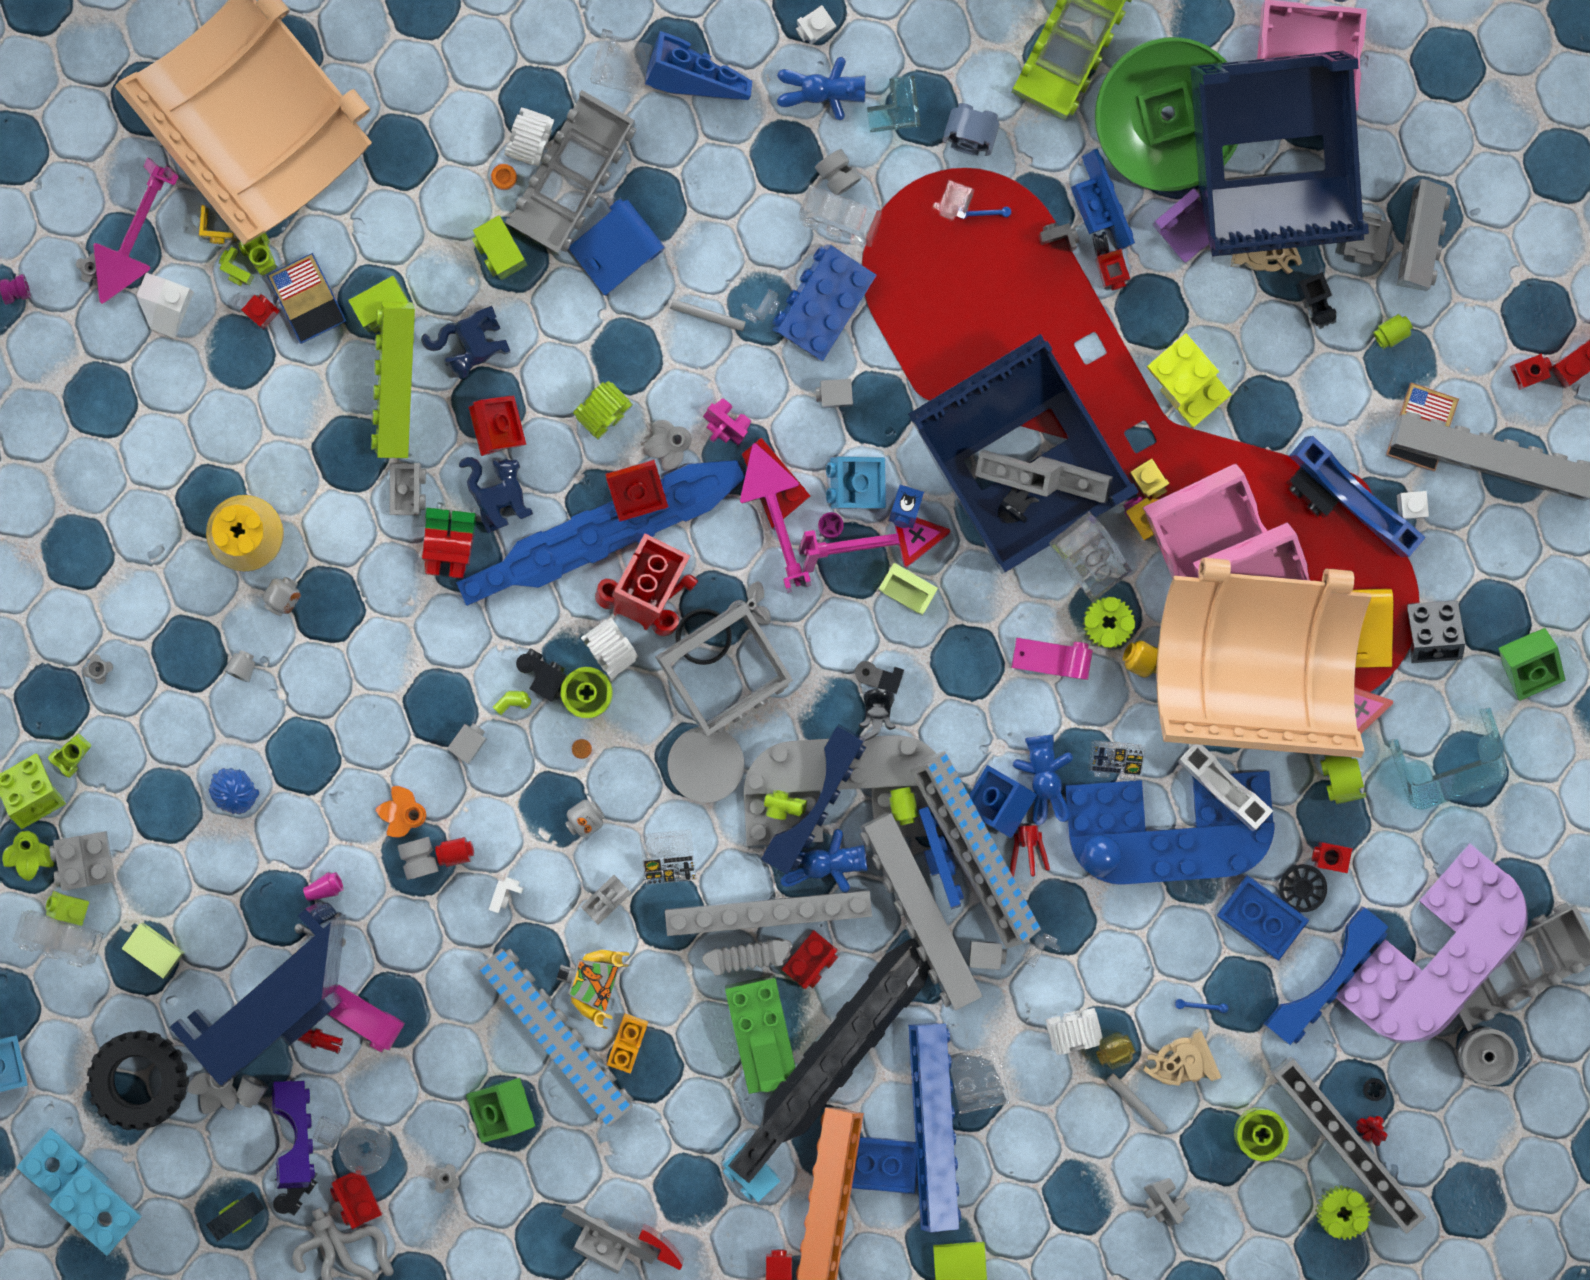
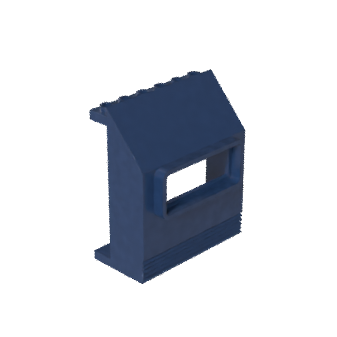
M1344 50L1191 66L1199 193L1212 257L1364 240V234H1369L1368 223L1363 220L1354 83V69H1359L1358 58ZM1323 136L1324 170L1225 180L1223 146Z
M1041 334L908 414L935 465L1001 574L1006 573L1139 492L1134 483H1130L1051 352L1053 350L1048 341L1045 342ZM1051 409L1067 434L1068 439L1039 457H1046L1112 476L1108 501L1102 503L1061 490H1055L1047 497L1030 492L1026 499L1028 497H1035L1039 502L1030 503L1023 513L1027 517L1026 523L1022 521L1005 523L1003 518L997 516L1002 500L1012 487L996 482L981 490L964 460L1044 411Z
M321 901L306 908L298 915L315 936L213 1025L199 1009H196L187 1017L201 1033L198 1038L181 1018L169 1027L219 1085H225L240 1074L280 1038L288 1046L293 1044L343 1001L335 990H337L346 914L336 918L335 916L338 913L330 903L324 904Z

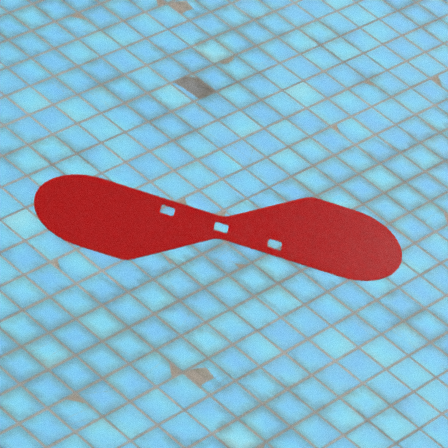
M951 168L927 174L911 182L896 193L876 217L865 243L862 266L876 274L875 279L865 293V297L880 331L911 386L921 397L929 401L1041 334L1045 342L1048 341L1053 350L1051 352L1130 483H1134L1139 491L1136 494L1137 497L1141 496L1143 500L1146 499L1130 472L1150 459H1153L1165 480L1167 479L1170 483L1165 486L1167 492L1155 498L1158 500L1236 464L1246 476L1257 504L1259 518L1267 531L1288 523L1297 534L1307 563L1310 581L1322 582L1325 569L1352 571L1354 574L1353 590L1392 589V667H1355L1354 687L1371 692L1394 673L1412 645L1407 605L1420 603L1417 579L1409 558L1400 557L1340 502L1333 507V510L1326 517L1322 518L1320 515L1316 517L1307 508L1309 504L1305 500L1296 498L1288 490L1290 486L1286 482L1300 468L1289 455L1192 429L1171 421L1160 408L1072 251L1070 252L1065 238L1041 245L1039 233L1043 232L1044 226L1056 222L1048 209L1031 191L1007 176L993 171L978 168ZM1004 207L1011 209L1009 217L987 215L967 216V218L961 219L958 216V212L961 209L967 211L1002 210ZM1095 332L1107 353L1095 361L1085 364L1074 343ZM1051 409L1044 411L1021 425V427L1068 439L1067 434ZM1146 421L1157 442L1139 453H1135L1124 432L1138 423ZM1351 473L1356 478V480L1372 494L1370 488L1365 483V481L1362 480L1359 476ZM1152 495L1148 497L1149 501L1153 499Z

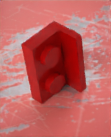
M813 930L781 970L801 985L803 989L806 990L808 986L813 989L822 978L819 975L820 971L825 966L829 969L837 960L838 956L835 953L838 949Z
M362 1168L331 1182L333 1186L330 1188L331 1195L335 1202H340L343 1211L340 1212L346 1226H351L352 1230L383 1215Z

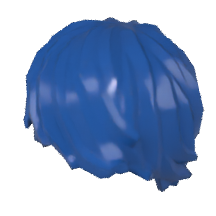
M222 768L217 774H212L213 778L208 789L215 805L221 808L222 811L231 814L247 812L260 794L244 770H234L233 768Z

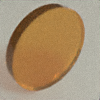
M579 739L573 743L572 752L575 757L584 759L591 754L592 746L589 741Z

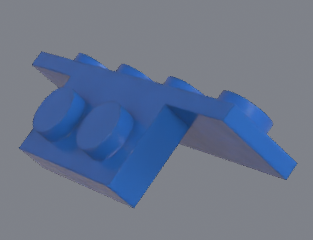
M1098 148L1082 156L1090 180L1075 184L1070 188L1089 235L1110 228L1118 250H1124L1135 244L1133 232L1128 226L1123 207L1119 203L1114 191V184L1109 178L1104 159L1100 155Z

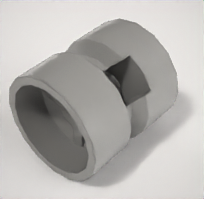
M842 149L833 152L815 166L821 178L828 180L827 187L834 197L841 195L862 179L854 166L849 167V159Z
M429 837L397 846L401 860L406 861L403 869L407 880L439 871L435 857L430 856L433 849Z

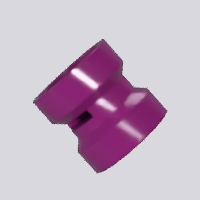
M24 274L15 276L11 281L7 278L0 280V293L5 305L14 303L15 298L22 300L31 298L30 288Z
M834 512L823 514L818 522L820 534L828 539L838 537L844 527L842 518Z

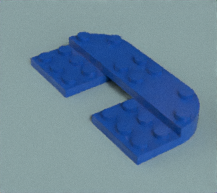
M1270 771L1230 774L1272 809ZM1192 776L1196 828L1146 831L1142 780L1065 786L1066 804L1070 811V818L1068 820L1069 843L1074 857L1084 869L1080 856L1087 841L1096 835L1109 836L1119 844L1122 854L1120 863L1111 874L1105 877H1093L1118 885L1231 877L1245 873L1264 858L1272 844L1275 830L1273 812L1255 831H1251Z

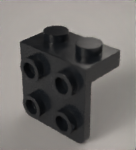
M1301 467L1286 482L1290 486L1288 490L1296 498L1305 500L1309 504L1307 508L1316 517L1319 515L1322 518L1326 517L1339 502Z

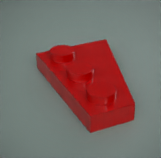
M762 438L755 442L798 481ZM752 446L742 453L747 467ZM799 481L798 487L776 493L783 520L811 497ZM760 498V501L763 505L771 528L773 529L775 526L771 517V513L766 498Z

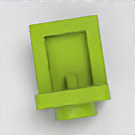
M231 246L229 251L225 250L219 260L221 266L219 269L230 275L228 280L238 286H242L243 283L250 286L254 276L233 265L239 251Z
M53 891L46 902V915L56 920L82 926L90 901Z

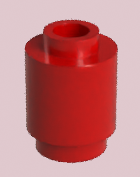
M466 837L441 842V845L435 846L440 866L446 865V867L468 863L471 862V856H475L472 841L467 842Z

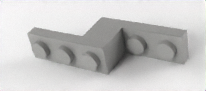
M987 450L979 452L975 473L977 477L1046 497L1055 490H1061L1102 503L1108 501L1113 478L1109 475L1042 456L1032 463H1028Z

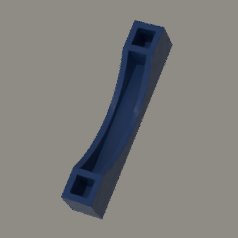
M840 724L836 726L824 747L826 776L823 790L817 803L799 823L788 830L775 834L761 860L787 875L791 869L797 870L803 859L799 856L804 847L809 849L816 837L812 834L816 825L822 826L828 816V813L824 812L829 803L834 805L841 791L837 790L841 781L847 782L854 769L850 768V765L854 759L860 760L867 748L863 745L865 741L863 737Z

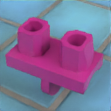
M724 398L715 405L712 403L703 415V418L709 422L706 428L713 433L709 440L714 443L719 437L725 443L731 439L735 444L739 445L748 433L747 429L751 420L744 414H740L735 421L727 414L733 407Z

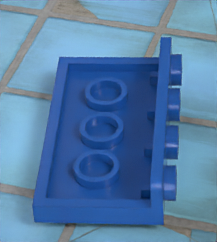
M828 244L817 249L813 256L815 260L810 269L806 268L799 279L801 284L798 289L791 291L786 299L788 305L785 310L778 312L772 322L775 325L772 331L782 335L820 361H824L876 277L875 273Z

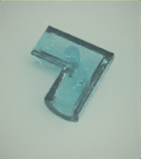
M906 76L889 79L892 104L867 107L870 133L921 127L915 77Z

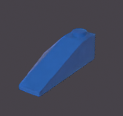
M662 31L659 32L647 67L646 85L668 93L741 100L750 99L752 80L727 65L720 67L710 60L712 56L705 52L701 55L690 48L691 44L684 39Z

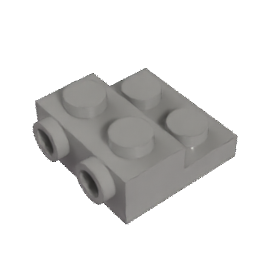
M107 831L53 840L54 846H50V856L52 861H57L58 871L54 872L56 886H61L62 891L116 882Z

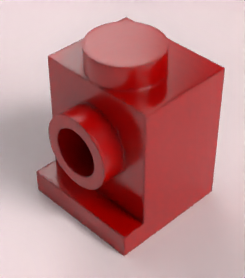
M262 294L259 297L254 295L241 309L263 330L280 312Z
M1542 353L1510 366L1519 390L1550 378L1549 372L1553 371L1549 358H1543ZM1532 365L1537 366L1538 374L1531 373Z

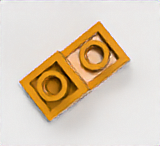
M624 1013L607 1066L631 1074L649 1021Z

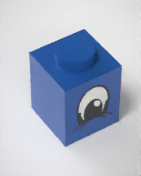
M899 485L889 521L900 528L909 527L913 529L924 492Z

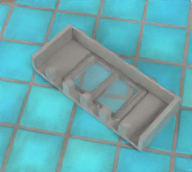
M583 90L580 91L579 99L574 108H571L568 112L567 120L562 129L556 133L548 153L544 154L536 174L530 178L529 186L524 195L518 199L510 219L507 218L505 221L506 226L560 256L562 251L567 252L571 246L573 239L570 237L575 229L579 230L586 219L583 216L587 207L592 208L599 196L596 194L600 184L605 186L611 176V172L608 170L612 163L617 164L624 153L621 148L625 141H631L637 130L634 128L635 120Z
M1567 902L1553 909L1555 913L1547 917L1543 914L1530 921L1532 925L1526 928L1520 944L1499 968H1495L1463 1005L1464 1008L1457 1017L1464 1030H1472V1026L1494 1018L1495 1014L1517 1006L1518 1002L1527 997L1538 995L1539 991L1550 985L1554 986L1561 983L1562 979L1573 973H1580L1585 970V967L1590 965V931L1576 905H1568Z

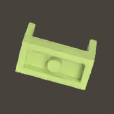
M893 563L878 591L920 615L924 614L938 590L934 585Z
M145 923L138 925L122 947L125 952L163 979L168 977L185 953Z

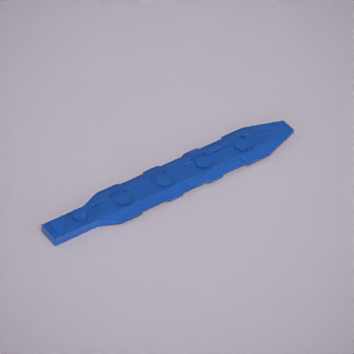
M737 460L686 465L664 475V478L661 479L668 508L620 522L613 501L594 510H586L571 517V520L545 532L539 531L517 541L503 562L456 582L466 606L513 585L542 587L562 578L563 574L590 562L593 564L608 557L614 551L635 542L640 543L644 534L653 537L655 533L681 521L687 522L711 511L745 477Z

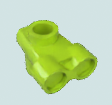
M266 232L245 245L242 242L238 244L243 256L249 257L260 275H265L277 267L268 246L270 240Z
M77 734L61 749L56 748L48 756V760L57 766L66 777L71 778L78 770V763L91 748V744L81 734ZM74 745L79 748V752L74 750Z
M774 790L773 794L769 793L765 797L766 816L785 820L788 813L800 817L801 814H805L807 800L789 798V793Z

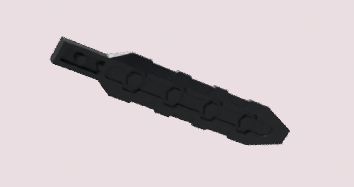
M916 938L908 939L881 958L868 974L866 982L849 1002L846 1001L827 1030L818 1041H814L803 1054L804 1058L785 1081H781L765 1101L760 1127L728 1165L746 1182H751L783 1142L805 1134L821 1114L820 1110L837 1089L844 1086L852 1076V1071L867 1052L878 1044L893 1020L903 1008L908 1007L924 987L928 971L931 968L927 960L923 962L916 949L920 946Z

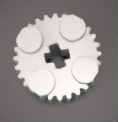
M521 107L520 113L516 116L513 124L510 143L507 144L504 155L530 165L539 166L544 154L545 144H548L552 133L551 129L554 119Z
M612 618L604 620L581 637L597 662L611 679L634 663L635 659L639 657Z
M1095 1008L1080 1011L1081 1015H1079V1010L1064 1013L1062 1019L1060 1016L1046 1019L1052 1050L1056 1051V1055L1100 1045V1039L1103 1037Z

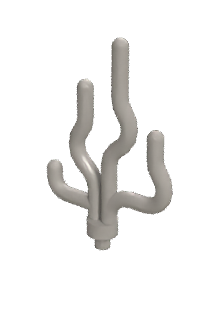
M321 1207L312 1211L315 1218L312 1226L317 1236L300 1244L294 1250L292 1260L297 1272L303 1273L306 1270L303 1255L322 1245L325 1251V1260L321 1269L322 1280H333L331 1270L335 1262V1250L347 1271L361 1276L365 1280H377L371 1270L352 1261L344 1243L348 1244L364 1237L372 1236L377 1242L376 1255L383 1273L386 1276L393 1274V1267L387 1257L388 1243L386 1236L380 1229L374 1226H365L351 1233H342L335 1226L331 1215L325 1216Z

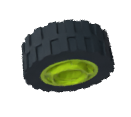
M251 1192L241 1200H235L218 1212L219 1215L208 1222L206 1226L215 1239L219 1241L229 1233H235L251 1222V1218L265 1208L254 1192Z

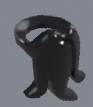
M1012 487L1002 500L997 516L1003 518L1005 523H1015L1018 521L1026 523L1027 517L1023 513L1030 503L1039 502V500L1035 497H1028L1026 499L1030 493L1029 491L1020 489L1017 492V488Z
M872 689L865 692L863 699L866 706V719L859 726L866 728L869 726L870 721H872V730L863 736L865 741L874 738L880 732L883 721L887 729L893 730L896 728L890 722V711L895 697L892 692L883 689Z

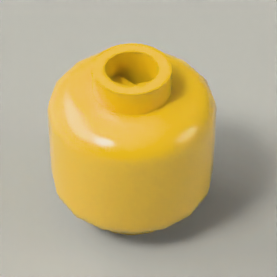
M1143 640L1130 643L1126 647L1122 658L1128 671L1142 678L1157 673V647Z

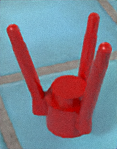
M1038 825L1018 827V833L1014 834V847L1009 870L1013 878L1020 842L1022 847H1028L1030 875L1032 877L1035 876L1033 847L1037 846V844L1045 870L1049 871L1050 866L1042 841V832H1038Z

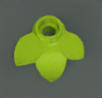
M31 831L18 833L14 838L13 844L5 849L2 857L4 867L16 866L19 876L26 881H30L35 877L39 866H54V861H52L50 856V847L40 843L37 835ZM28 841L31 846L29 848H25L22 846L21 842Z

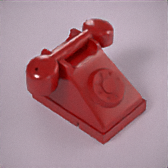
M644 534L620 581L617 583L615 580L607 578L601 580L595 592V600L604 609L614 608L613 614L615 616L621 614L640 623L644 630H648L651 626L657 635L669 636L676 631L679 617L672 610L663 609L684 571L690 555Z

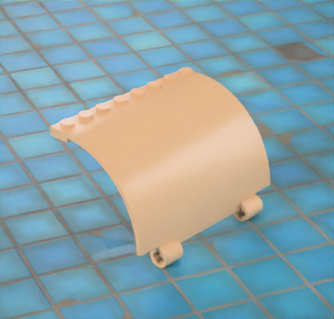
M228 0L211 19L179 46L147 68L120 80L115 86L243 245L269 231L310 202L343 174L372 144L370 139L357 125V122L364 118L371 109L355 89L342 95L281 21L290 12V9L282 0Z
M1203 557L1199 564V578L1173 576L1164 606L1157 654V703L1164 742L1362 757L1364 747L1361 734L1358 732L1356 725L1354 677L1360 632L1367 607L1371 600V593L1352 592L1354 586V574L1352 571L1325 569L1322 582L1231 574L1229 560Z

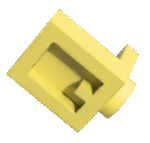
M1153 459L1130 472L1145 498L1152 495L1153 499L1167 492L1165 486L1170 483L1167 479L1165 480Z

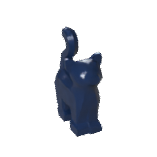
M492 306L475 312L469 318L456 323L446 324L440 329L436 341H432L427 334H423L421 338L422 344L427 350L438 351L446 345L449 334H456L466 352L454 354L446 358L445 365L450 366L452 372L460 379L468 377L469 371L473 366L485 363L496 353L501 352L504 355L511 353L506 340L487 342L485 331L491 329L495 332L501 329L497 319H495L497 317Z
M466 457L459 462L460 468L471 467L472 469L467 480V486L480 508L481 520L487 533L509 525L507 518L502 517L500 509L510 505L520 519L533 515L531 508H526L524 505L522 487L517 480V472L520 468L517 460H494L495 474L499 477L501 483L488 488H480L477 485L482 475V466L477 459Z

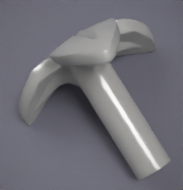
M756 581L746 591L747 603L742 600H736L729 608L740 601L744 602L749 610L752 611V615L758 624L768 625L771 622L769 610L767 607L757 606V603L764 598V588L761 582Z

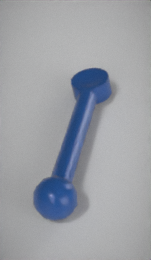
M1004 207L1002 210L985 211L961 209L958 212V216L961 219H965L967 216L987 215L1009 217L1011 209L1009 207Z
M1183 999L1175 1001V1006L1178 1009H1183L1184 1007L1218 1010L1223 1014L1227 1013L1229 1009L1228 1005L1224 1003L1210 1005L1185 1002Z

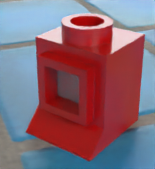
M1122 249L1097 256L1095 261L1104 289L1111 287L1112 291L1126 287L1125 282L1130 280Z

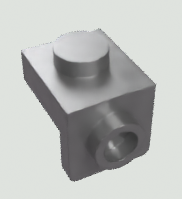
M1053 223L1044 226L1043 232L1039 233L1041 245L1066 238L1071 252L1076 250V244L1079 243L1077 231L1075 228L1071 229L1069 223L1062 226Z

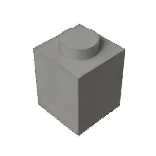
M851 379L820 381L821 387H816V401L822 402V408L853 406Z
M474 723L471 726L464 724L447 750L467 764H470L487 740L483 736L485 731Z
M971 941L969 967L1001 970V964H1006L1007 949H1002V943Z

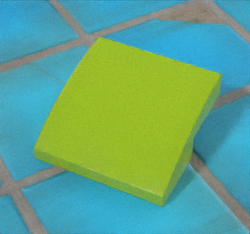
M984 1242L933 1245L935 1280H987Z

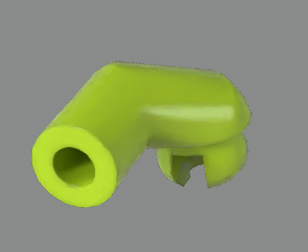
M508 691L492 707L502 715L510 706H520L522 709H527L531 705V698L524 691Z

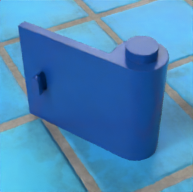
M619 199L609 207L611 212L569 247L571 253L605 296L642 265L650 262L665 250V246L629 200L623 202L622 199Z

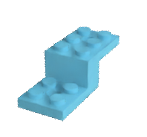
M53 1128L48 1130L16 1167L52 1199L49 1205L106 1256L110 1254L142 1217L136 1209L106 1184L109 1178ZM50 1157L58 1159L60 1167L56 1172L50 1171L46 1166V1162ZM101 1212L111 1214L112 1223L109 1226H104L99 1222Z

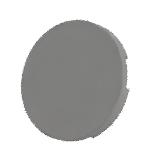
M695 727L683 733L673 744L668 756V772L675 788L685 797L697 802H715L730 795L739 785L744 772V756L738 742L726 731L718 732L714 736H706L699 727Z

